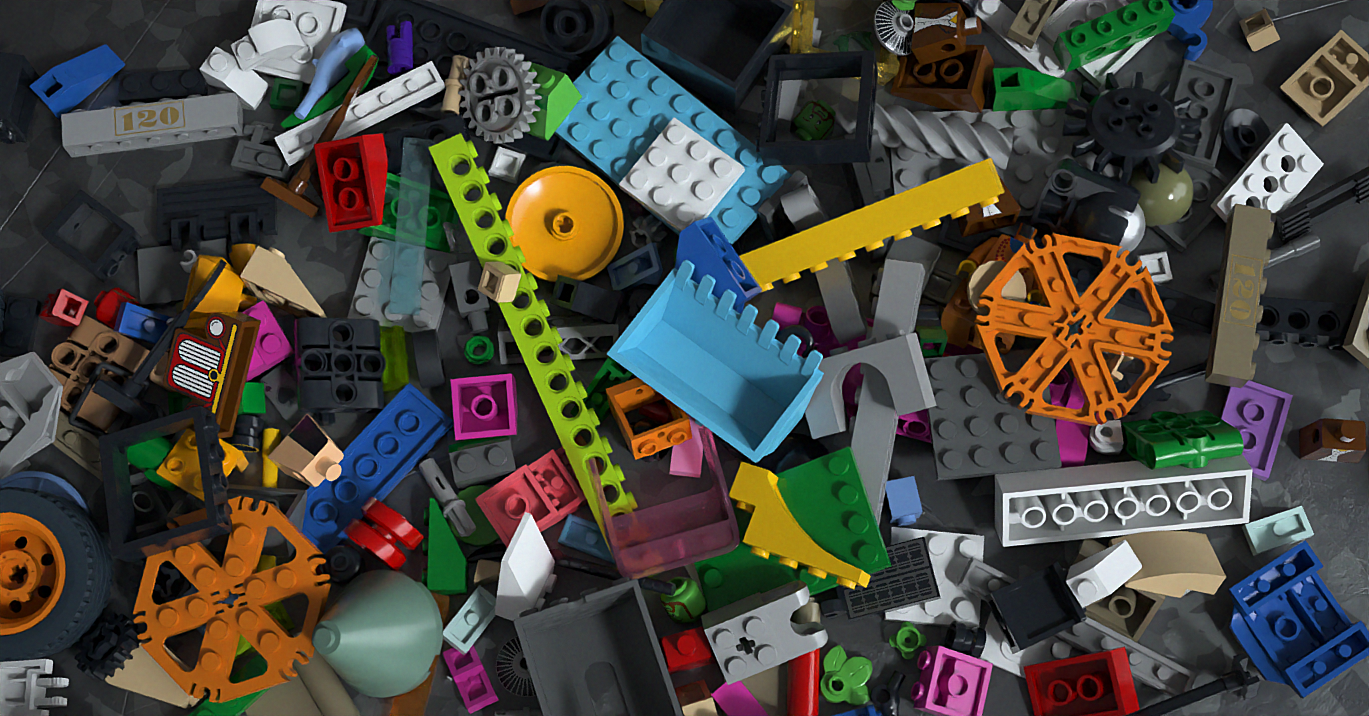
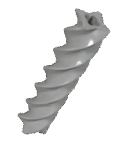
M840 94L832 136L856 133L858 101L853 102L848 97ZM875 103L873 129L878 131L882 145L887 147L905 145L917 153H926L934 150L941 157L953 159L963 156L974 164L992 158L996 166L1006 170L1012 150L1015 128L997 129L987 122L969 124L956 116L939 118L929 111L921 110L911 113L899 105L881 107Z

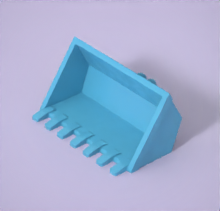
M684 260L679 270L676 268L672 269L611 347L607 355L677 405L686 414L692 416L695 419V423L700 427L704 425L756 463L762 457L774 452L802 419L815 388L824 375L818 369L823 355L814 349L806 360L796 354L801 343L797 336L791 334L785 345L775 339L779 329L777 322L772 319L768 320L762 330L754 324L758 313L757 308L748 304L741 315L733 309L737 297L734 292L727 289L721 299H718L711 294L716 282L715 279L706 274L700 284H697L690 279L695 267L694 264Z

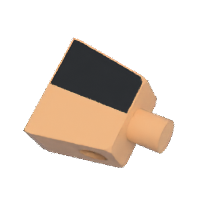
M306 414L268 458L286 475L316 487L325 478L329 481H334L340 476L342 469L338 463L343 459L344 454L310 415Z

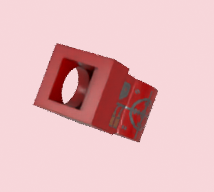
M57 289L55 294H47L38 316L58 326H79L89 301L64 289Z

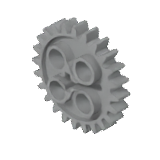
M506 47L485 48V52L476 53L477 59L469 60L472 68H464L463 70L467 75V79L460 80V83L465 86V90L459 91L458 94L464 96L465 101L459 105L460 107L467 108L463 117L471 118L468 127L477 128L476 136H484V141H493V143L514 142V139L523 138L522 132L530 131L528 123L537 121L532 115L533 111H540V108L535 105V100L542 99V96L535 94V90L541 86L539 83H533L537 72L528 71L532 63L523 62L524 55L515 54V49H506ZM518 89V92L512 95H503L492 100L481 101L483 97L489 95L503 94L505 91Z

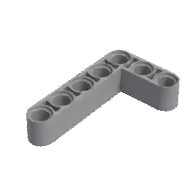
M809 184L780 196L784 211L798 232L832 220ZM836 257L826 261L828 267L816 271L815 274L832 330L838 342L843 344L866 334L868 323L848 260L839 263Z

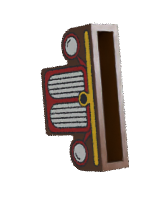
M237 311L211 314L205 322V330L200 327L176 329L172 346L168 353V362L163 378V385L192 399V402L185 406L184 411L202 406L215 414L216 423L220 425L219 439L232 437L261 320ZM194 427L189 428L190 430L195 432Z

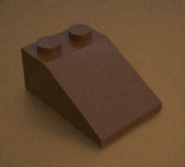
M966 44L965 51L962 54L925 65L919 64L914 53L901 56L891 94L949 111L982 113L995 63L985 45Z

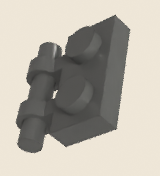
M246 124L244 135L252 137L251 142L239 139L231 162L232 169L261 177L270 176L289 183L295 164L291 166L287 164L277 144L276 147L263 145L265 141L276 143L274 138L287 132V130L279 132L268 129L266 125L257 124V126Z

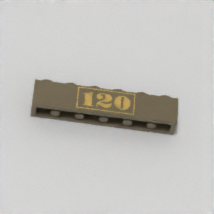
M1235 204L1227 215L1205 382L1242 388L1254 377L1256 363L1252 362L1253 351H1256L1260 338L1259 333H1255L1256 324L1260 323L1263 314V305H1259L1260 295L1264 294L1267 284V277H1263L1264 267H1267L1271 254L1270 249H1266L1267 240L1271 239L1274 230V222L1270 221L1271 210Z

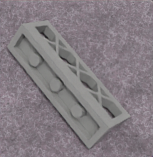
M582 314L546 317L550 328L556 326L563 340L562 343L558 344L562 355L568 353L571 360L608 358L607 353L611 348L601 349L594 342L600 336L613 335L614 345L619 339L618 317L615 324ZM499 319L498 341L501 364L525 363L521 353L507 355L506 342L516 341L506 319ZM531 323L526 329V334L530 336L539 334L542 325L540 323ZM570 338H579L585 343L580 350L571 351L564 345ZM552 350L550 352H541L538 357L539 362L551 361L554 357V352Z

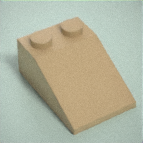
M257 246L240 275L251 294L289 314L294 313L298 318H327L316 300L293 271L291 265L287 263L285 255L272 247L266 250Z

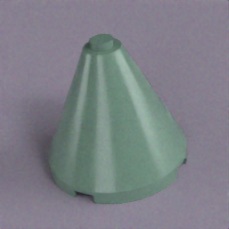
M372 570L353 578L338 593L312 633V643L320 655L350 687L367 696L392 697L415 689L431 673L429 668L433 663L435 655H440L443 641V626L437 603L430 591L421 582L414 581L401 571Z

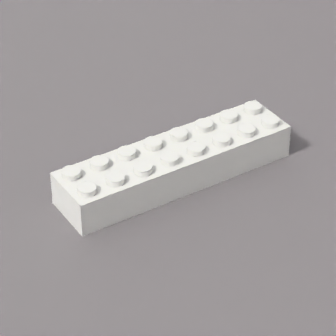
M1241 454L1240 456L1216 460L1211 459L1208 461V465L1202 468H1186L1179 465L1151 470L1139 461L995 474V529L1002 546L1007 547L1130 535L1151 531H1171L1249 523L1253 469L1243 454Z

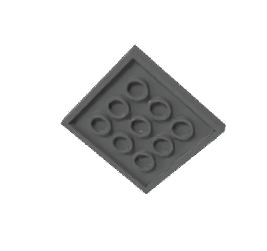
M1037 348L1011 350L1005 355L999 352L1005 369L1014 373L1020 370ZM985 353L924 359L937 405L927 408L937 481L1061 468L1062 464L1054 418L1024 413L1029 409L1030 401L1024 408L1019 410L1017 406L1021 403L1022 398L1018 393H1013L1006 399L1004 397L1005 393L1011 385L1005 386L1004 390L1000 393ZM1048 385L1043 391L1042 397L1046 403L1052 405Z

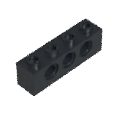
M449 113L441 116L438 121L430 123L426 120L413 123L411 128L403 130L401 128H392L386 130L383 136L385 147L389 148L387 172L398 175L436 165L429 150V147L433 146L434 137L443 133L446 140L462 133L467 142L471 140L467 121L462 115ZM410 141H417L414 151L405 152V147Z
M1260 296L1259 305H1263L1262 317L1268 321L1269 326L1257 323L1255 333H1259V340L1269 341V344L1272 345L1299 343V346L1303 348H1313L1321 345L1329 346V349L1335 351L1346 350L1343 348V344L1357 305ZM1288 319L1294 320L1298 324L1299 329L1291 327ZM1318 322L1324 323L1328 327V332L1322 330Z

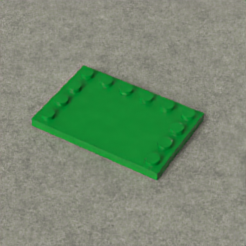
M843 448L776 474L779 478L777 486L789 511L801 528L826 552L847 564L863 570L867 574H872L892 566L852 448ZM729 493L679 511L709 612L758 592L762 594L796 580H801L807 584L809 596L839 586L836 583L838 579L836 577L827 575L825 579H821L807 573L808 567L798 564L797 569H793L780 564V558L770 554L769 558L765 559L750 553L752 547L742 541L753 514L736 508L737 502L728 497Z

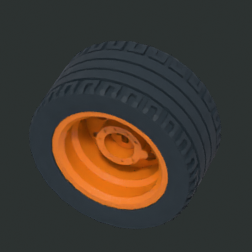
M0 488L1 662L49 657L72 647L75 642L82 640V635L89 633L90 628L98 623L97 620L99 617H102V611L104 607H107L108 598L111 597L110 588L114 582L112 581V576L114 575L112 565L114 562L111 559L112 551L107 545L109 544L108 539H105V533L102 529H99L97 521L91 519L92 515L86 513L81 506L75 505V502L67 500L62 496L28 488ZM20 537L27 539V544L24 548H22L18 541ZM49 554L53 555V563L45 566L44 563ZM22 569L27 570V573L23 576L24 580L19 579V576L23 574ZM42 586L50 587L51 594L49 597L45 596ZM19 601L22 608L16 613L12 609Z

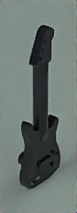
M1208 358L1204 363L1162 377L1159 374L1127 415L1138 414L1152 402L1168 401L1171 394L1165 393L1163 391L1164 388L1206 375ZM1121 373L1124 375L1122 380L1114 382L1118 393H1126L1142 373Z

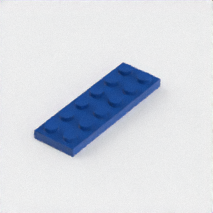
M408 383L343 451V459L338 463L342 469L340 476L334 481H329L325 478L319 486H310L307 489L302 533L324 555L332 547L341 545L348 538L343 533V530L352 518L362 521L366 519L362 515L360 508L371 496L382 502L454 425V421L411 383Z

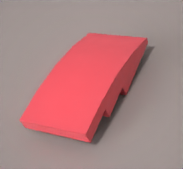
M581 434L575 438L577 445H587ZM563 446L556 451L552 449L529 466L525 464L475 498L507 548L525 512L532 515L541 533L566 518L568 514H572L588 504ZM593 459L588 464V471L592 474H598L603 470L598 459ZM612 486L603 488L600 495L612 488Z

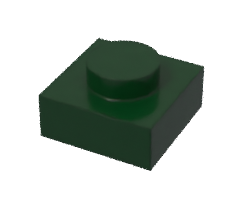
M275 78L269 102L271 108L294 112L303 100L306 87L304 82Z

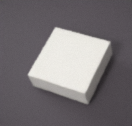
M498 146L488 171L489 176L517 184L526 161V155Z
M1166 251L1138 255L1135 258L1136 263L1139 260L1142 261L1138 274L1147 266L1153 283L1162 284L1172 281L1173 278Z

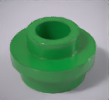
M474 336L466 342L464 354L471 364L484 365L492 359L494 347L487 337ZM478 347L485 349L482 355H475L474 350Z

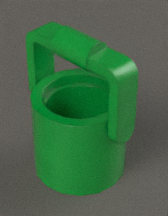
M162 436L128 447V462L144 471V475L149 480L168 491L178 489L177 486L157 474L158 468L177 441L173 443Z

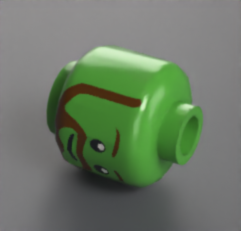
M818 99L817 102L813 100L806 102L794 118V124L797 127L796 135L803 141L824 140L834 129L835 110L821 99Z
M678 576L670 579L668 582L676 584L675 594L669 596L661 593L660 596L661 604L668 616L675 623L690 624L696 622L701 617L706 606L705 597L699 586L691 578Z

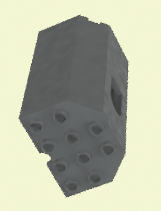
M629 577L620 578L613 581L610 588L600 591L599 587H595L581 592L582 599L569 602L568 598H561L551 602V608L539 612L537 608L528 609L519 613L520 618L513 620L543 716H597L585 681V673L591 664L598 661L607 662L615 669L630 716H683L637 579L630 581Z

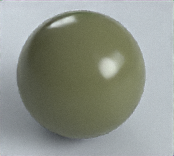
M1163 162L1159 163L1160 174L1157 183L1154 184L1150 183L1143 168L1132 169V174L1127 184L1134 186L1141 192L1138 204L1144 213L1145 226L1154 227L1155 225L1167 226L1182 218L1190 208L1194 193L1193 183L1184 167L1182 172L1177 174Z

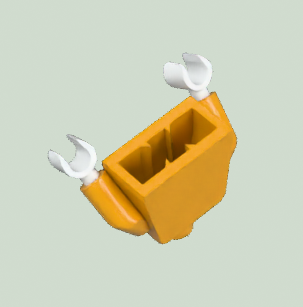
M192 250L184 252L186 259L191 261L180 262L183 270L190 273L182 311L187 307L191 298L215 265L221 259L227 263L211 289L199 305L190 313L184 328L200 327L205 330V322L211 314L232 311L244 312L257 304V297L242 293L243 280L223 257L199 255L197 257ZM174 318L168 319L166 324L169 326Z

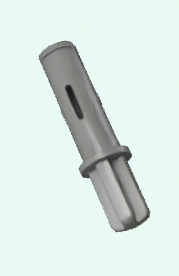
M433 458L424 460L419 465V471L441 504L444 517L450 519L461 537L470 536L476 530V526L465 510V502L458 499Z

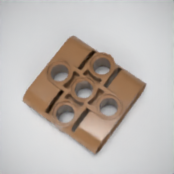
M83 315L79 326L74 327L66 341L53 349L51 354L52 361L48 366V369L63 386L60 408L71 414L76 405L72 404L74 397L82 394L89 381L90 373L96 368L98 363L105 362L134 374L150 351L96 320ZM74 343L86 349L87 351L77 347L76 345H74ZM117 343L116 349L113 352L106 353L109 345ZM75 355L74 360L70 364L64 365L68 356ZM102 368L97 377L98 379L103 373L117 383L124 382L127 379ZM56 370H59V371H61L62 373L66 374L67 376H69V378H67V377L63 376L62 374L56 372ZM91 388L76 417L107 433L122 409L94 392Z

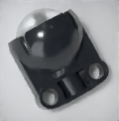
M1062 159L1051 173L1032 215L1029 226L1037 229L1033 240L1035 243L1043 245V236L1047 234L1051 236L1054 233L1122 246L1117 252L1116 257H1119L1125 250L1131 252L1138 246L1145 231L1144 213L1138 204L1141 192L1134 186L1085 168L1074 159ZM1065 172L1070 174L1072 180L1063 179L1059 173ZM1038 223L1048 225L1050 230H1043L1039 227ZM1068 252L1073 256L1086 260L1088 263L1103 267L1101 260L1096 257Z

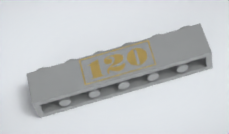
M220 91L215 95L209 96L190 95L185 99L178 100L164 98L158 102L146 104L133 102L129 106L122 107L103 106L99 110L91 111L77 109L71 113L61 114L62 143L64 149L72 158L245 136L242 103L236 92L231 93L229 91Z

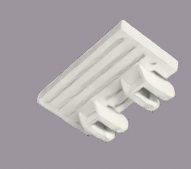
M49 659L0 662V716H49V710L37 708L67 706V699L58 696L45 698L46 688L67 687L69 679L39 678L42 674H52L53 660Z

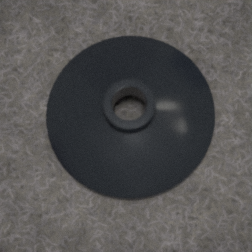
M1248 109L1233 110L1225 117L1222 125V135L1227 148L1237 159L1245 163L1251 159L1271 135L1264 120L1258 114Z

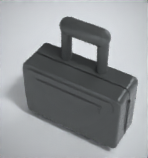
M910 235L897 241L893 240L892 244L886 247L885 259L920 263L923 265L925 275L921 292L922 298L945 308L962 282L960 277L935 268L941 254L939 246ZM878 270L873 272L871 278L873 285L868 297L871 303L874 297H879L880 286H877ZM932 274L951 282L944 298L925 291Z

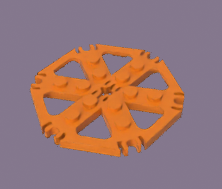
M1052 233L1051 236L1048 234L1043 236L1042 243L1044 248L1040 249L1036 247L1032 239L1027 243V249L1025 243L979 296V298L986 299H981L977 302V307L985 308L988 315H977L974 319V322L977 323L974 328L998 389L1001 393L1005 386L1010 384L1011 387L1007 390L1004 397L1008 399L1013 393L1020 394L1022 401L1017 406L1019 410L1024 408L1030 401L1029 409L1024 412L1027 414L1097 426L1098 423L1103 425L1107 422L1104 412L1108 410L1112 412L1114 419L1117 420L1122 417V413L1125 416L1169 363V361L1162 359H1167L1172 355V352L1163 350L1160 345L1161 342H1172L1174 337L1170 334L1174 331L1148 268L1145 266L1142 272L1137 275L1136 271L1142 266V261L1139 260L1134 266L1127 265L1125 258L1130 253L1128 250L1123 251L1117 258L1116 254L1122 246ZM1068 252L1096 257L1103 264L1102 271L1080 298L1062 257L1063 254ZM1020 268H1028L1034 274L1046 307L1003 299L1001 291ZM1134 288L1140 292L1151 322L1149 326L1104 317L1127 289ZM1083 318L1078 328V332L1081 335L1075 333L1065 341L1064 338L1068 335L1070 329L1067 323L1073 325ZM1058 330H1061V333L1058 336H1056L1055 334L1058 332ZM1003 332L1044 341L1020 370L1012 373L1005 369L994 338L996 334ZM1101 351L1138 358L1144 363L1143 373L1126 393H1118ZM1068 361L1084 398V405L1080 409L1051 405L1046 403L1042 397L1045 388Z
M242 496L228 500V504L233 514H230L232 532H230L223 563L221 564L201 542L180 546L179 548L147 557L133 614L136 615L146 612L145 616L140 615L134 619V623L141 624L145 622L147 624V631L137 635L138 639H152L146 644L140 645L189 696H194L197 699L203 698L204 691L208 688L211 692L209 702L224 703L291 681L285 674L290 677H296L298 673L292 668V663L297 659L302 665H307L309 663L308 657H313L315 647L312 643V633L324 614L331 586L330 583L318 586V582L323 583L330 579L329 574L318 576L316 573L317 566L326 563V560L324 558L311 559L317 554L323 553L274 504L260 500L258 509L253 511V498ZM206 508L173 519L177 521L179 526L207 519ZM169 522L166 525L169 529L179 527L177 524ZM273 526L295 547L296 556L291 562L256 573L267 528ZM165 561H170L200 591L161 605H157L152 599L159 567ZM229 591L231 594H245L233 601L234 607L231 604L219 603L229 597ZM304 593L309 599V605L302 632L299 636L293 637L263 606ZM207 625L197 665L194 670L187 672L166 652L164 641L168 637ZM241 634L266 659L268 668L261 676L235 684L229 678Z

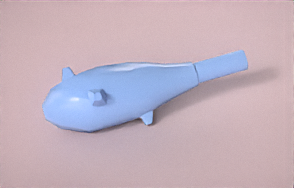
M356 27L335 35L320 59H313L312 64L316 67V72L309 87V92L294 112L297 118L304 120L318 98L337 85L340 79L349 71L344 64L365 44L362 33Z

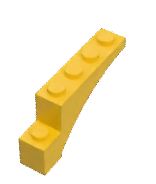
M741 462L728 497L737 502L736 508L753 514L742 541L752 547L750 553L768 559L770 554L780 558V564L793 569H797L798 564L808 567L807 573L821 579H825L827 575L838 578L837 584L854 590L856 585L866 588L871 577L869 574L826 552L801 528L789 511L777 486L779 478L769 470Z

